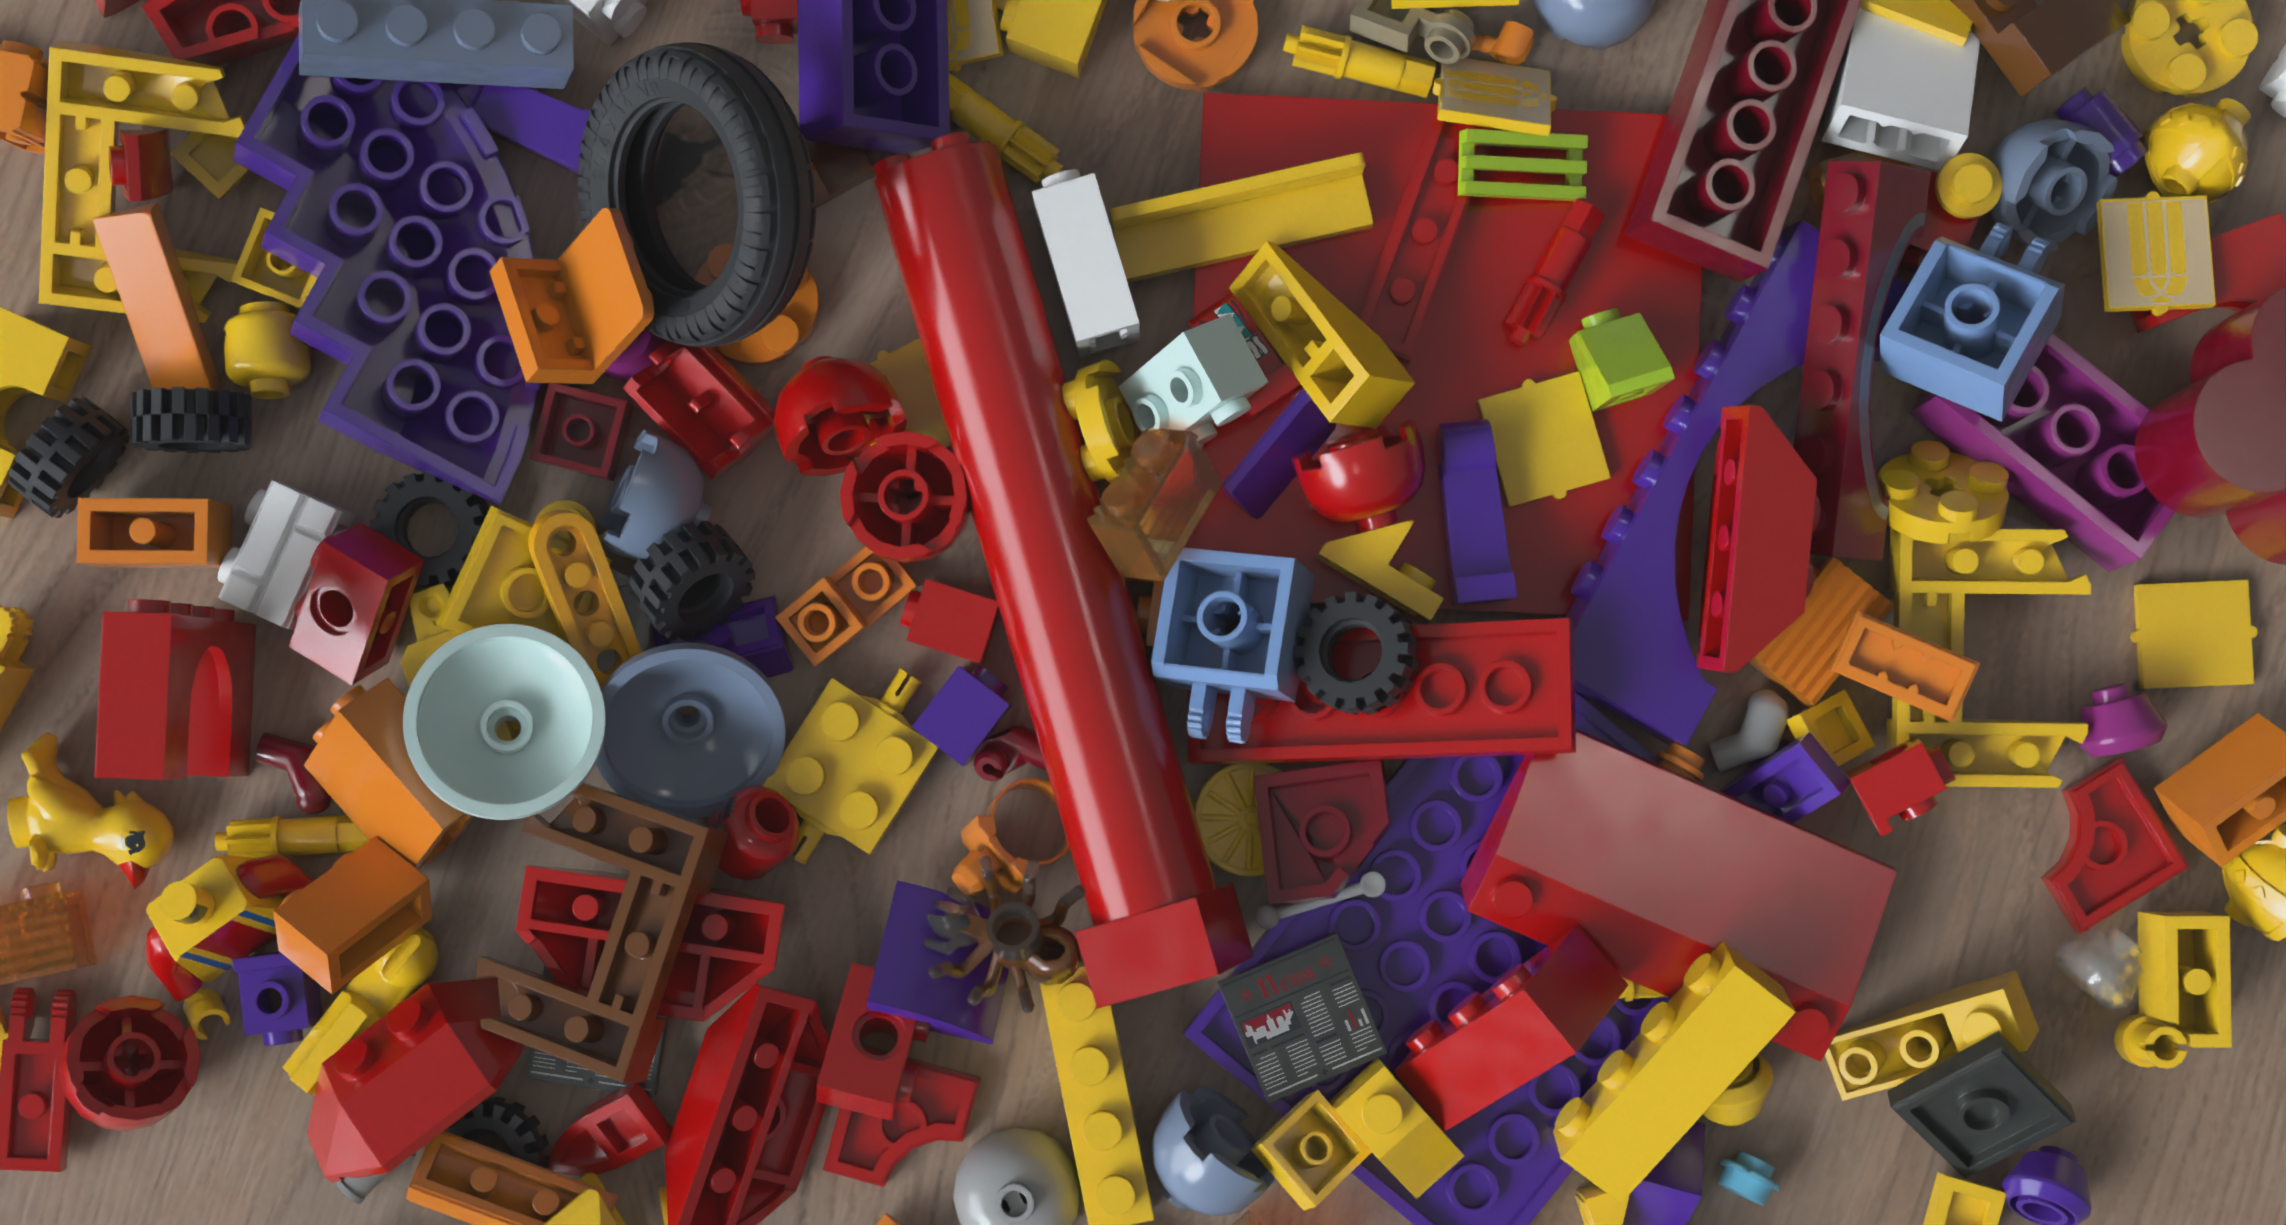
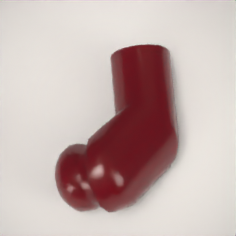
M1020 725L1012 726L986 738L974 756L973 765L975 772L980 778L990 782L1002 779L1005 774L1027 763L1047 771L1036 732Z
M265 732L257 745L255 753L256 763L287 771L296 794V805L301 811L308 814H319L326 811L331 805L332 798L304 767L315 746Z

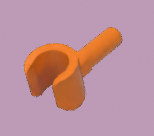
M1505 21L1498 38L1485 34H1475V44L1471 50L1490 54L1500 63L1519 66L1526 60L1534 43V32L1523 24Z

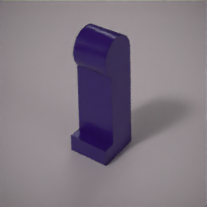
M451 83L469 108L473 107L490 134L578 175L579 155L583 154L580 151L581 141L590 114L589 110L578 109L529 87Z
M1488 419L1440 423L1438 426L1440 460L1438 474L1451 605L1510 601L1518 598L1514 572H1511L1496 469L1495 444L1490 422Z

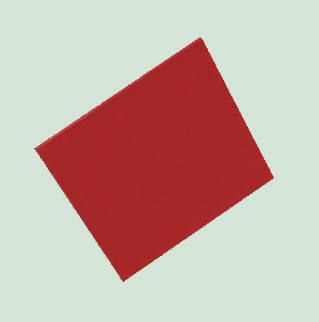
M1203 92L1199 188L1363 152L1366 166L1362 176L1374 223L1372 228L1281 248L1352 313L1359 317L1437 103ZM1555 109L1551 112L1550 133L1588 135V148L1583 149L1582 161H1587V174L1582 175V186L1586 187V200L1582 201L1594 205L1605 214V217L1566 290L1567 297L1558 308L1543 338L1535 340L1530 337L1526 346H1521L1509 338L1513 328L1505 320L1522 291L1527 276L1533 274L1556 229L1560 227L1574 201L1471 196L1413 357L1409 364L1398 360L1415 381V384L1380 423V425L1388 424L1391 436L1400 434V423L1411 419L1417 423L1426 463L1423 484L1410 502L1395 509L1398 521L1390 525L1414 520V523L1388 565L1399 570L1402 563L1405 562L1433 578L1436 584L1431 591L1444 598L1437 610L1566 616L1576 599V596L1570 593L1575 578L1588 561L1591 560L1596 563L1607 543L1601 535L1608 519L1618 506L1624 505L1627 507L1638 485L1632 482L1638 465L1651 449L1658 451L1669 431L1663 427L1668 411L1680 395L1685 394L1688 396L1698 379V374L1693 372V369L1699 357L1702 267L1625 235L1667 114ZM1490 146L1486 156L1566 160V150ZM1481 170L1477 181L1565 185V174ZM1255 255L1195 268L1193 317L1232 293L1229 287ZM1614 308H1619L1621 318L1640 313L1669 361L1675 379L1651 395L1592 412L1610 479L1569 490L1566 496L1560 500L1555 499L1551 495L1508 508L1497 472L1511 572H1514L1518 598L1510 601L1452 606L1438 465H1440L1438 448L1439 424L1482 420L1477 403L1479 399L1521 388V384L1527 379L1533 380L1536 384L1578 372L1568 340L1576 332L1584 329L1582 319ZM1270 344V346H1271L1272 349L1275 351V353L1277 354V356L1280 358V360L1282 361V363L1285 364V362L1282 360V358L1279 356V354L1276 352V350H1275V349L1273 348V346ZM1301 384L1295 394L1251 423L1247 421L1244 415L1221 426H1217L1215 423L1213 426L1218 434L1203 445L1186 452L1182 547L1295 558L1315 575L1310 604H1325L1324 600L1333 595L1343 598L1345 597V592H1357L1364 596L1370 594L1392 607H1397L1315 558L1326 542L1364 532L1360 531L1358 521L1336 522L1321 515L1307 500L1297 475L1259 519L1249 516L1222 493L1223 488L1221 487L1223 482L1297 394L1304 389ZM1336 423L1334 432L1326 441L1368 429V427ZM1326 441L1312 456V460L1319 458L1318 455L1329 452ZM1695 469L1687 484L1679 512L1675 541V583L1682 621H1689Z

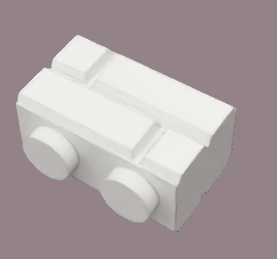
M272 480L268 490H258L247 507L245 523L251 526L241 548L233 547L227 553L220 566L218 581L224 585L218 598L281 627L294 630L297 623L294 610L301 597L308 590L314 571L310 563L315 549L327 536H335L349 529L356 515L292 486Z

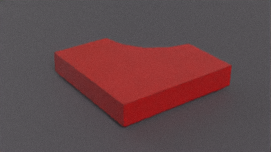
M2113 758L2061 790L2070 813L2069 840L2060 860L2041 879L2074 932L2083 933L2189 868L2188 863L2123 758Z
M861 1044L867 1052L873 1055H883L889 1052ZM909 1058V1064L919 1066L910 1103L906 1104L897 1101L892 1121L839 1108L823 1170L885 1187L895 1165L914 1148L937 1140L963 1142L981 1077Z

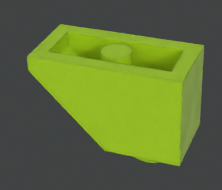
M1619 308L1596 313L1582 319L1584 329L1576 332L1568 340L1577 370L1581 374L1591 412L1651 395L1675 379L1669 361L1640 313L1621 318Z

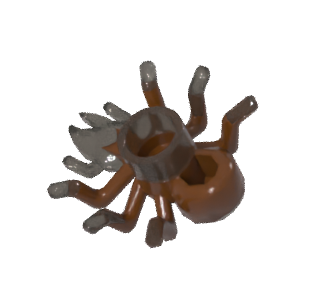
M988 855L981 856L979 863L991 909L989 918H981L971 896L954 888H948L947 895L964 904V906L946 900L934 901L935 908L943 911L946 915L937 916L929 913L927 914V920L932 930L940 938L950 941L945 943L930 937L924 939L926 947L945 954H950L959 946H970L977 941L979 945L960 964L946 961L931 967L928 973L932 979H938L946 975L957 979L964 978L993 950L994 954L984 984L979 983L973 988L967 998L968 1003L976 1006L983 997L990 998L994 995L1002 967L1004 966L1011 970L1022 1009L1028 1014L1034 1011L1035 1005L1024 971H1027L1034 980L1044 985L1062 984L1072 977L1080 966L1081 954L1077 939L1071 931L1060 926L1064 923L1069 908L1084 896L1085 890L1082 885H1076L1058 900L1051 915L1038 919L1036 913L1031 908L1036 899V878L1040 868L1039 862L1033 859L1028 861L1023 877V894L1020 903L1009 902L1002 904L992 860Z

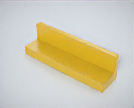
M1363 152L1110 209L1111 227L1127 283L1255 255L1266 241L1274 242L1280 248H1286L1372 228L1374 223L1362 176L1366 166Z

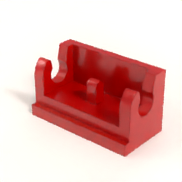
M668 341L649 355V358L654 363L633 375L623 387L676 444L688 451L697 465L711 480L749 457L774 426L775 410L714 347H694Z

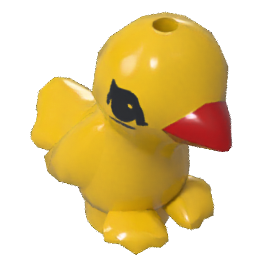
M45 732L21 754L30 775L27 782V792L29 795L11 797L8 801L7 819L16 848L29 847L31 864L36 866L37 870L43 869L44 872L55 869L57 854H72L86 851L104 854L119 866L135 890L146 880L149 869L160 863L172 849L174 830L165 813L156 806L145 802L134 791L124 796L121 791L115 790L113 795L114 806L104 808L86 789L63 776L57 765V736L50 732Z

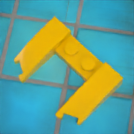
M59 40L49 47L39 303L126 313L93 222L94 217L115 212L116 185H111L108 147L118 146L119 122L239 137L246 126L243 115L230 118L215 83L216 80L226 76L222 67ZM175 249L199 322L205 323L211 312L201 305L202 300L217 277L229 283L231 282L230 280L238 260Z
M1890 527L1889 591L1894 592V626L1963 656L1965 593L2091 595V583L2087 575L2080 574L2068 579L2053 548V543L2068 538L2066 531L2063 529H1999L1990 537L1970 542L1971 532L1963 534L1951 533L1949 544H1936L1908 537ZM1892 697V718L1886 717V751L1914 737L1923 743L1926 750L1937 745L1956 780L1945 785L1948 787L2059 788L2063 780L2047 773V770L2064 738L2068 737L2083 744L2088 735V724L2084 722L1962 719L1963 702L1953 723Z

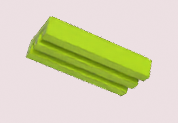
M1483 129L1459 131L1458 196L1557 201L1586 200V187L1582 186V175L1587 174V161H1582L1583 149L1588 148V135L1549 133V136L1515 131ZM1474 145L1566 150V160L1474 155ZM1474 170L1565 174V185L1473 181Z

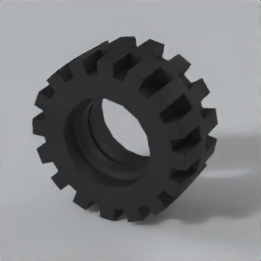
M78 397L74 398L68 406L63 404L56 409L55 415L52 418L48 416L40 424V430L36 434L32 433L27 439V446L18 452L14 459L17 463L9 471L11 477L8 479V483L52 518H60L64 513L69 514L74 511L78 504V498H90V493L95 488L98 490L104 482V477L117 466L116 460L123 456L126 450L124 445L129 442L130 435L127 434L129 432L128 429L86 397L81 399Z
M426 472L424 474L412 473L403 476L404 481L399 484L393 482L385 489L388 494L383 500L377 499L373 507L374 510L378 511L375 520H370L369 527L424 560L416 585L432 587L444 583L451 586L459 576L488 513L487 509H489V506L484 498ZM426 504H442L452 511L457 520L458 533L456 540L448 551L439 556H422L414 550L408 540L407 528L409 520L417 509Z
M701 521L698 527L693 522L683 524L681 532L677 534L673 529L663 535L665 541L660 545L653 542L646 549L649 556L646 559L639 558L634 566L638 574L630 576L629 585L632 590L629 592L632 599L662 636L665 635L668 640L676 641L680 637L683 641L693 640L697 632L702 637L711 633L713 625L719 623L720 626L724 625L730 620L727 615L731 611L738 612L744 605V602L741 600L742 596L750 595L753 589L749 582L755 579V571L751 567L753 566L730 535L720 525L716 524L713 526L710 521Z
M1345 592V597L1343 598L1333 595L1325 599L1326 606L1320 610L1314 607L1307 614L1311 618L1307 626L1300 624L1296 634L1301 638L1300 646H1294V658L1300 664V667L1296 668L1300 679L1307 684V689L1316 698L1328 706L1348 714L1358 715V713L1363 712L1370 715L1378 713L1379 708L1384 705L1390 708L1399 701L1396 696L1402 690L1407 693L1413 683L1409 681L1411 673L1418 672L1420 661L1415 658V651H1419L1418 640L1411 632L1413 628L1394 607L1370 594L1364 596L1357 592ZM1358 627L1368 628L1374 631L1381 640L1383 650L1381 661L1375 671L1364 679L1356 681L1343 679L1333 667V648L1340 636L1348 630Z

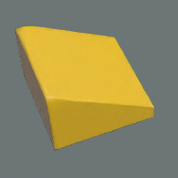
M1595 1184L1576 1189L1577 1193L1574 1195L1584 1225H1623L1629 1196L1622 1203H1619Z

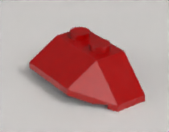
M1754 405L1722 407L1720 420L1721 436L1717 443L1701 595L1700 647H1698L1697 668L1737 673L1804 613L1805 599L1809 596L1814 583V569L1809 559L1812 532L1818 526L1821 512L1820 501L1816 495L1817 479L1762 406Z
M526 865L516 932L527 945L531 946L556 980L588 991L590 990L628 875L605 871ZM711 888L709 894L698 893L657 1015L704 1022L776 969L786 903L718 888Z
M498 978L427 983L322 1062L307 1136L325 1178L330 1182L343 1181L345 1177L361 1178L391 1172L497 1091L520 1057L524 1044L481 1028V1019L501 1017Z
M755 983L707 1028L665 1148L668 1225H757L797 1191L826 1104L817 1102L816 1085L829 1038L819 1017L821 1014L817 1001L814 999Z

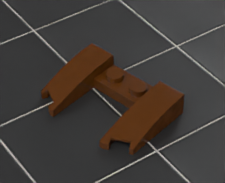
M1950 0L1973 22L1971 30L2021 97L2130 22L2129 14L2121 11L2118 0H2045L2039 5L2034 0Z
M583 782L572 793L575 798L551 823L546 821L541 815L536 814L526 820L522 832L630 871L590 990L588 991L490 957L479 956L476 964L477 978L498 977L501 1017L481 1019V1028L622 1083L646 1082L666 1022L665 1018L657 1016L697 895L698 893L709 894L730 832Z

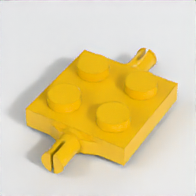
M899 668L897 675L879 700L877 698L861 696L840 681L831 678L782 754L774 774L768 777L762 785L775 790L785 797L798 815L803 818L800 824V839L790 857L795 856L803 842L804 844L794 860L806 865L808 858L825 833L843 837L869 855L874 853L940 750V748L912 728L910 722L902 714L918 687L923 683L914 676L910 677L911 674ZM910 677L909 681L907 682V684L905 685V687H904L903 690L901 691L902 687L904 686V684L906 683V681H907L908 678Z

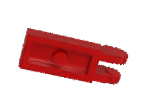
M17 987L11 1000L8 1038L4 1039L2 1043L0 1070V1170L62 1172L67 1169L71 1103L65 1097L59 1073L64 1044L76 1027L77 994L72 989H58L51 1005L50 1038L37 1039L30 1038L35 1025L36 992H34L32 987Z

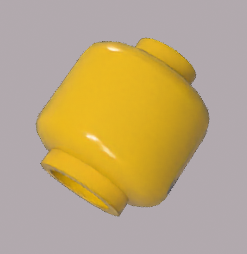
M260 301L240 306L239 314L231 317L224 325L223 338L226 374L233 383L250 388V395L253 398L280 399L290 395V387L304 382L311 374L310 345L290 335L294 319L297 315L292 313L291 306L286 303Z

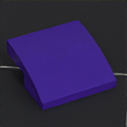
M897 880L867 1000V1009L928 1022L932 1032L993 1045L1010 969L1002 967L996 991L990 998L977 995L975 990L980 988L986 980L994 954L993 950L964 978L957 979L949 975H943L940 970L941 965L947 961L960 964L979 945L976 939L958 931L970 925L967 913L984 919H992L991 909L955 895Z

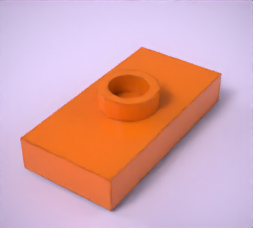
M1855 610L1829 669L1953 723L1980 663Z

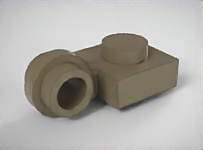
M1359 0L1350 14V32L1404 52H1408L1417 35L1422 36L1425 39L1424 47L1426 52L1434 60L1444 64H1453L1467 57L1475 44L1474 24L1466 14L1458 10L1448 9L1441 14L1431 12L1433 8L1392 9L1391 0Z

